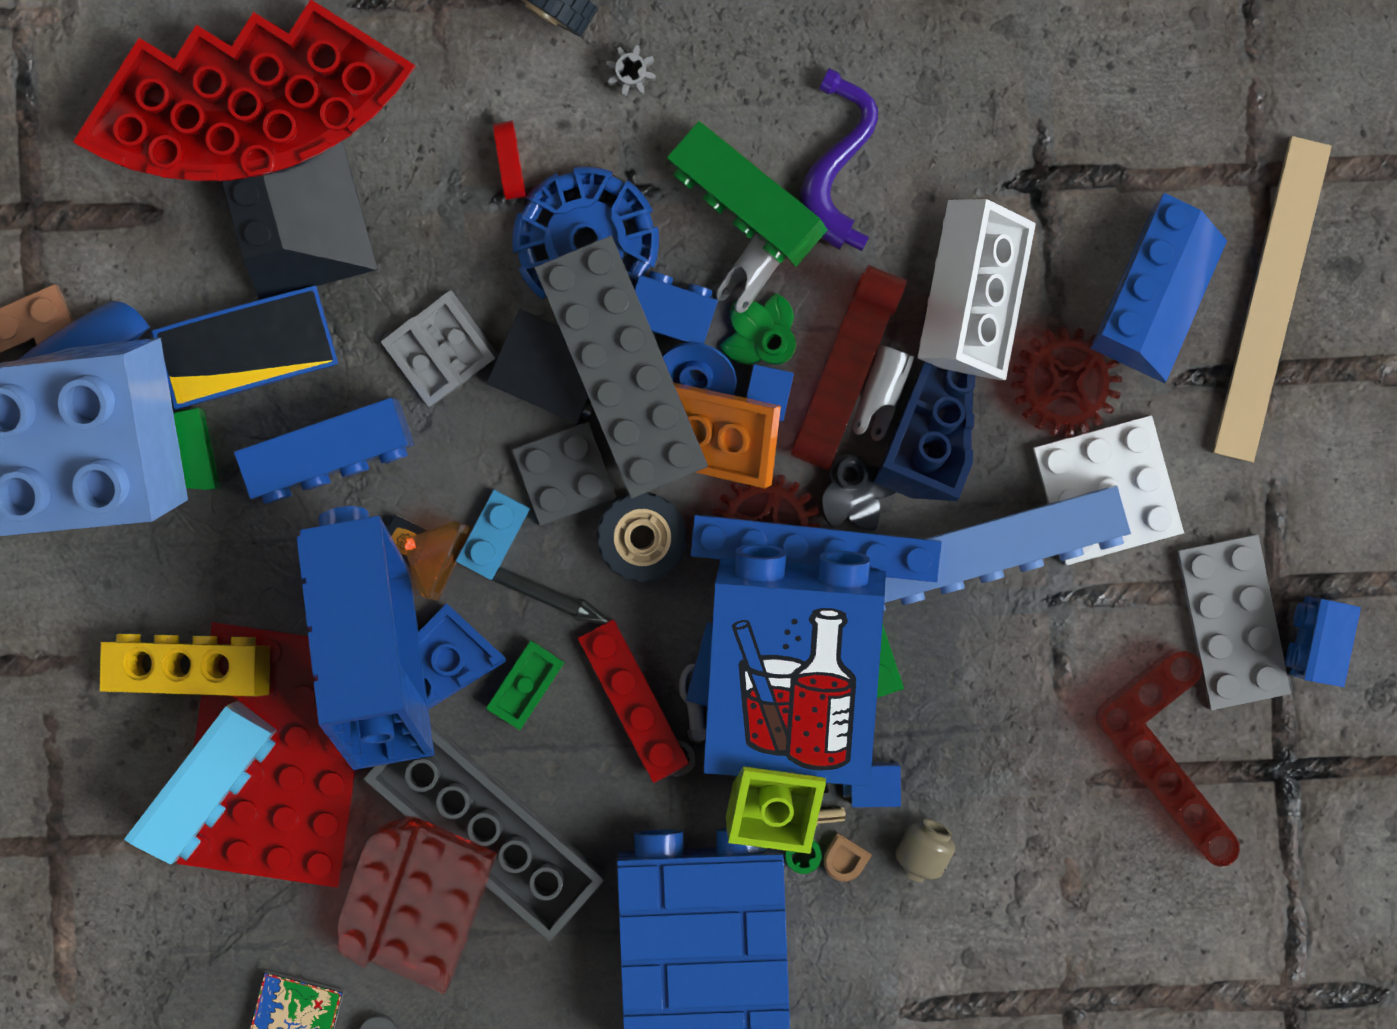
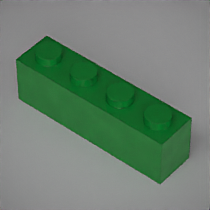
M700 121L695 124L667 157L676 169L672 175L689 190L696 185L705 193L702 200L714 211L721 214L726 210L736 219L732 224L747 238L751 239L756 234L766 243L762 249L779 264L786 259L793 266L797 267L828 230L817 215Z

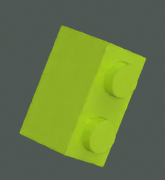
M743 767L733 782L726 813L728 843L810 854L826 778Z

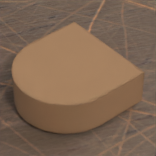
M837 832L825 850L823 863L827 873L833 879L847 882L860 875L871 858L872 853Z

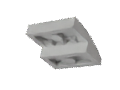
M452 291L445 293L420 314L409 319L381 341L428 407L436 404L499 357V354Z

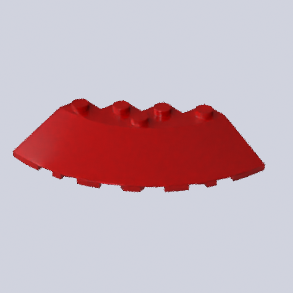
M313 0L308 2L289 34L255 12L252 13L232 46L196 25L175 59L139 37L73 143L107 161L134 171L163 178L188 181H230L262 176L295 166L322 154L350 137L376 116L396 95L416 68V65Z

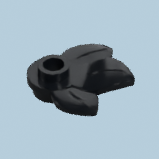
M853 454L841 455L831 463L828 471L830 484L823 492L821 499L824 518L831 527L840 525L848 518L850 522L862 529L869 531L877 529L880 517L879 499L896 493L873 483L879 467L866 466L860 457ZM844 468H848L852 472V480L850 482H846L842 477Z

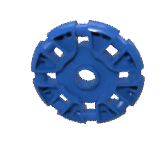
M573 167V172L560 176L556 172L548 176L526 196L528 202L521 214L517 212L514 221L512 248L513 253L518 254L521 264L518 270L523 280L543 301L547 296L535 267L578 250L574 245V236L579 230L584 228L593 230L597 235L598 241L612 235L621 259L623 260L624 253L636 259L630 271H627L634 290L639 276H645L650 267H655L659 251L658 227L654 228L650 215L654 211L644 194L629 180L625 183L612 176V171L603 168ZM578 187L581 199L566 203L563 191ZM604 190L617 197L612 208L598 201ZM542 209H546L554 214L547 227L536 222ZM635 218L638 232L626 236L622 221ZM545 244L549 259L537 262L533 248Z

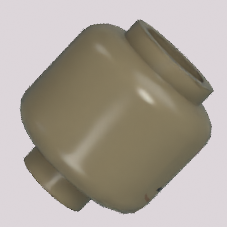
M930 819L912 823L906 830L895 853L897 861L903 867L902 873L916 882H923L924 879H939L944 874L956 851L955 843L951 839L952 832L941 823Z

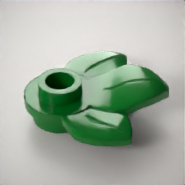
M775 293L769 298L765 306L753 301L746 311L738 313L735 310L737 301H734L731 304L730 318L736 333L721 344L722 351L730 359L744 365H751L761 360L772 365L787 362L796 350V339L791 331L794 312L789 302L780 294ZM772 338H781L782 343L778 349H769L768 343Z

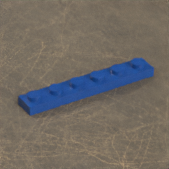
M695 515L691 556L712 559H735L738 547L750 544H763L785 550L786 563L819 566L820 555L824 552L836 550L853 551L868 556L870 558V569L886 571V577L937 583L942 541Z

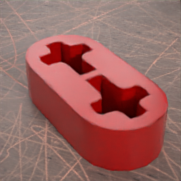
M514 121L493 123L505 199L526 197Z

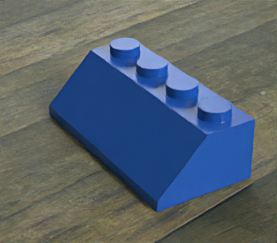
M1166 193L1160 197L1150 211L1090 349L1162 383L1167 381L1227 242L1226 238L1202 210Z

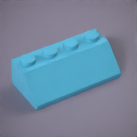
M240 701L227 705L124 840L169 864H173L179 857L186 861L201 842L196 835L206 824L212 828L226 810L221 803L231 791L234 795H237L250 779L251 775L245 771L255 759L261 763L273 749L276 743L271 740V737L277 730Z

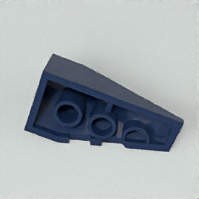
M926 361L923 362L873 483L912 499L959 500L973 465L972 429L974 427L973 390L975 388V375L946 370Z

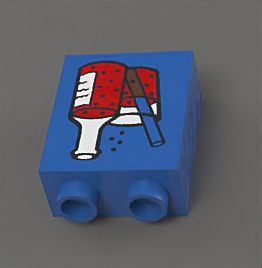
M750 544L738 547L735 559H720L714 595L704 773L737 776L743 767L824 777L826 778V783L870 786L886 571L871 570L870 558L868 556L853 551L836 550L822 553L819 566L786 563V551L779 547Z

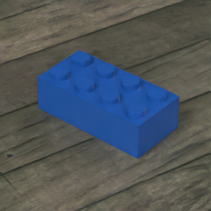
M389 398L235 451L234 453L250 499H262L263 504H271L292 497L291 488L301 485L303 491L307 489L312 490L331 483L329 475L340 472L342 477H349L370 469L367 462L379 458L381 464H387L408 456L406 449L415 446L400 400Z

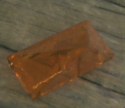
M453 521L402 541L421 596L439 601L457 563L456 560L473 527Z

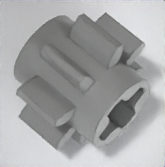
M638 45L635 46L633 53L625 54L621 47L617 48L618 56L620 57L617 62H606L607 68L616 71V75L608 80V84L613 86L620 83L623 86V97L628 95L629 89L636 88L641 95H644V86L642 84L645 80H656V75L646 71V67L654 62L653 56L643 60L639 56L640 47ZM630 62L633 67L641 66L638 70V79L632 80L629 75L622 78L621 75L624 73L625 63Z

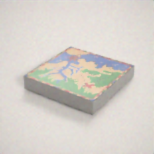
M265 970L250 1029H335L344 990Z

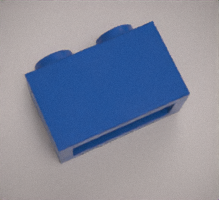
M650 271L649 277L640 275L635 292L652 333L683 343L704 344L718 300L711 298L712 290L690 283L688 289L685 290L672 285L674 278L654 271Z

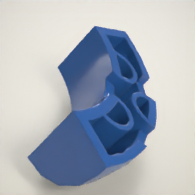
M111 301L63 327L18 360L50 354L71 347L135 341L150 327L134 308L124 302Z

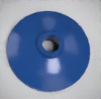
M683 343L670 348L663 354L662 357L674 383L734 395L737 384L735 370L728 358L717 349L701 343ZM693 370H699L704 374H697Z

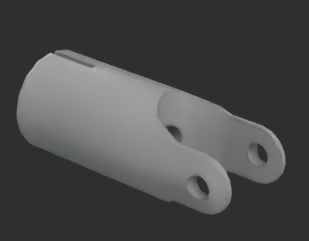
M756 234L716 292V298L723 301L731 294L736 285L747 280L745 290L735 305V310L738 313H743L748 309L779 265L777 261L762 249L766 243Z
M879 345L852 424L854 433L863 434L869 425L871 416L876 412L871 437L874 441H881L885 438L914 360L913 356Z

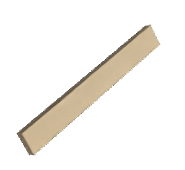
M1295 136L1289 138L1212 451L1214 454L1254 463L1332 148L1331 145Z

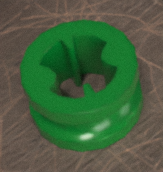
M813 839L812 848L815 851V855L809 857L808 865L801 866L799 860L796 862L792 860V854L797 852L785 851V859L788 866L799 874H808L815 871L822 860V852L818 843Z

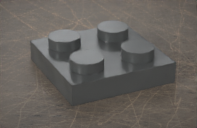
M589 422L512 450L540 526L617 498Z

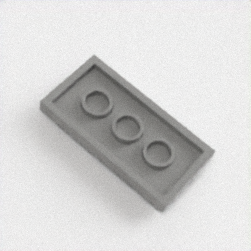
M1259 534L1177 550L1209 710L1291 694Z

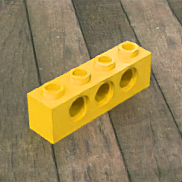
M116 634V642H101L100 691L230 696L269 695L270 646L256 645V637H231V645L217 644L218 636H193L191 644L179 643V635H154V642H141V634ZM146 653L152 661V666L148 673L145 672L142 666V660ZM184 654L190 660V669L187 674H184L180 667V661ZM223 655L229 662V669L225 676L221 674L218 667L219 660Z

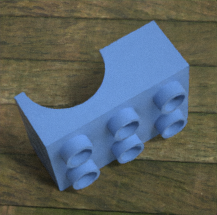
M161 338L71 347L37 357L0 363V536L152 522L188 500Z

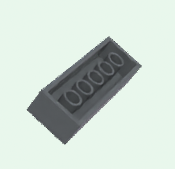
M612 235L535 267L631 499L708 467Z
M430 721L435 756L375 766L364 780L550 942L604 881L605 873Z

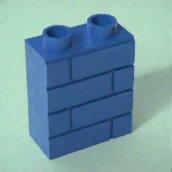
M344 506L327 510L318 517L319 527L300 530L301 536H297L301 578L305 583L302 584L306 621L307 627L311 631L308 632L312 672L317 680L314 681L319 726L353 770L435 756L410 569L380 516L369 517L368 510L357 506Z
M727 827L716 829V848L684 849L682 830L659 829L635 832L634 851H620L617 860L624 1029H790L783 851L728 843Z

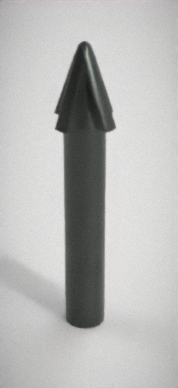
M499 567L496 572L494 582L576 617V621L601 624L609 622L602 613L585 599L581 602L502 567Z

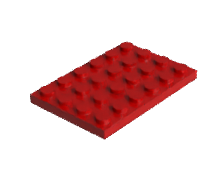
M212 622L210 636H218L217 644L231 645V637H256V645L270 646L269 695H201L194 747L223 709L236 701H240L277 730L271 737V740L276 744L261 763L256 759L245 771L251 775L250 779L237 795H234L231 791L221 803L226 808L224 813L212 828L206 824L196 835L201 840L198 847L186 861L179 857L176 864L338 888L342 872L356 770L350 767L319 726L314 681L317 680L312 672L308 635ZM223 655L219 660L218 667L221 674L225 676L229 669V662Z

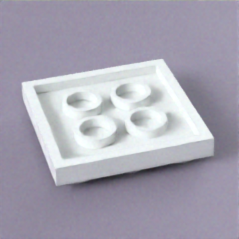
M1152 415L1032 448L1048 504L1116 485L1119 489L1131 534L1122 536L1124 544L1100 550L1098 543L1083 547L1084 555L1064 560V565H1071L1184 533Z

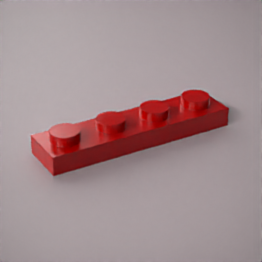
M613 619L579 637L578 640L653 783L690 765L616 621Z

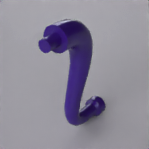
M829 68L819 90L828 95L835 93L854 102L861 109L862 116L853 130L826 151L812 165L800 189V202L817 215L828 229L821 239L839 250L843 243H846L863 251L869 236L851 228L855 220L846 216L835 207L831 199V188L839 171L873 134L878 122V108L875 100L866 91L842 79L839 72Z

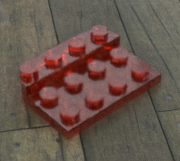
M407 816L404 820H395L380 826L363 847L339 918V952L364 969L370 962H373L444 995L452 982L497 853L413 816Z

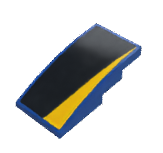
M316 286L228 308L150 332L152 339L161 338L173 410L250 391L257 387L292 379L302 374L339 364Z

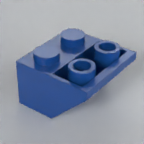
M1305 596L1304 602L1297 604L1294 614L1293 625L1298 627L1295 643H1290L1286 652L1285 666L1290 667L1288 675L1311 682L1345 687L1361 607Z

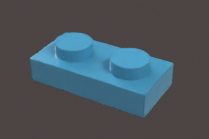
M494 489L456 562L493 580L531 508Z

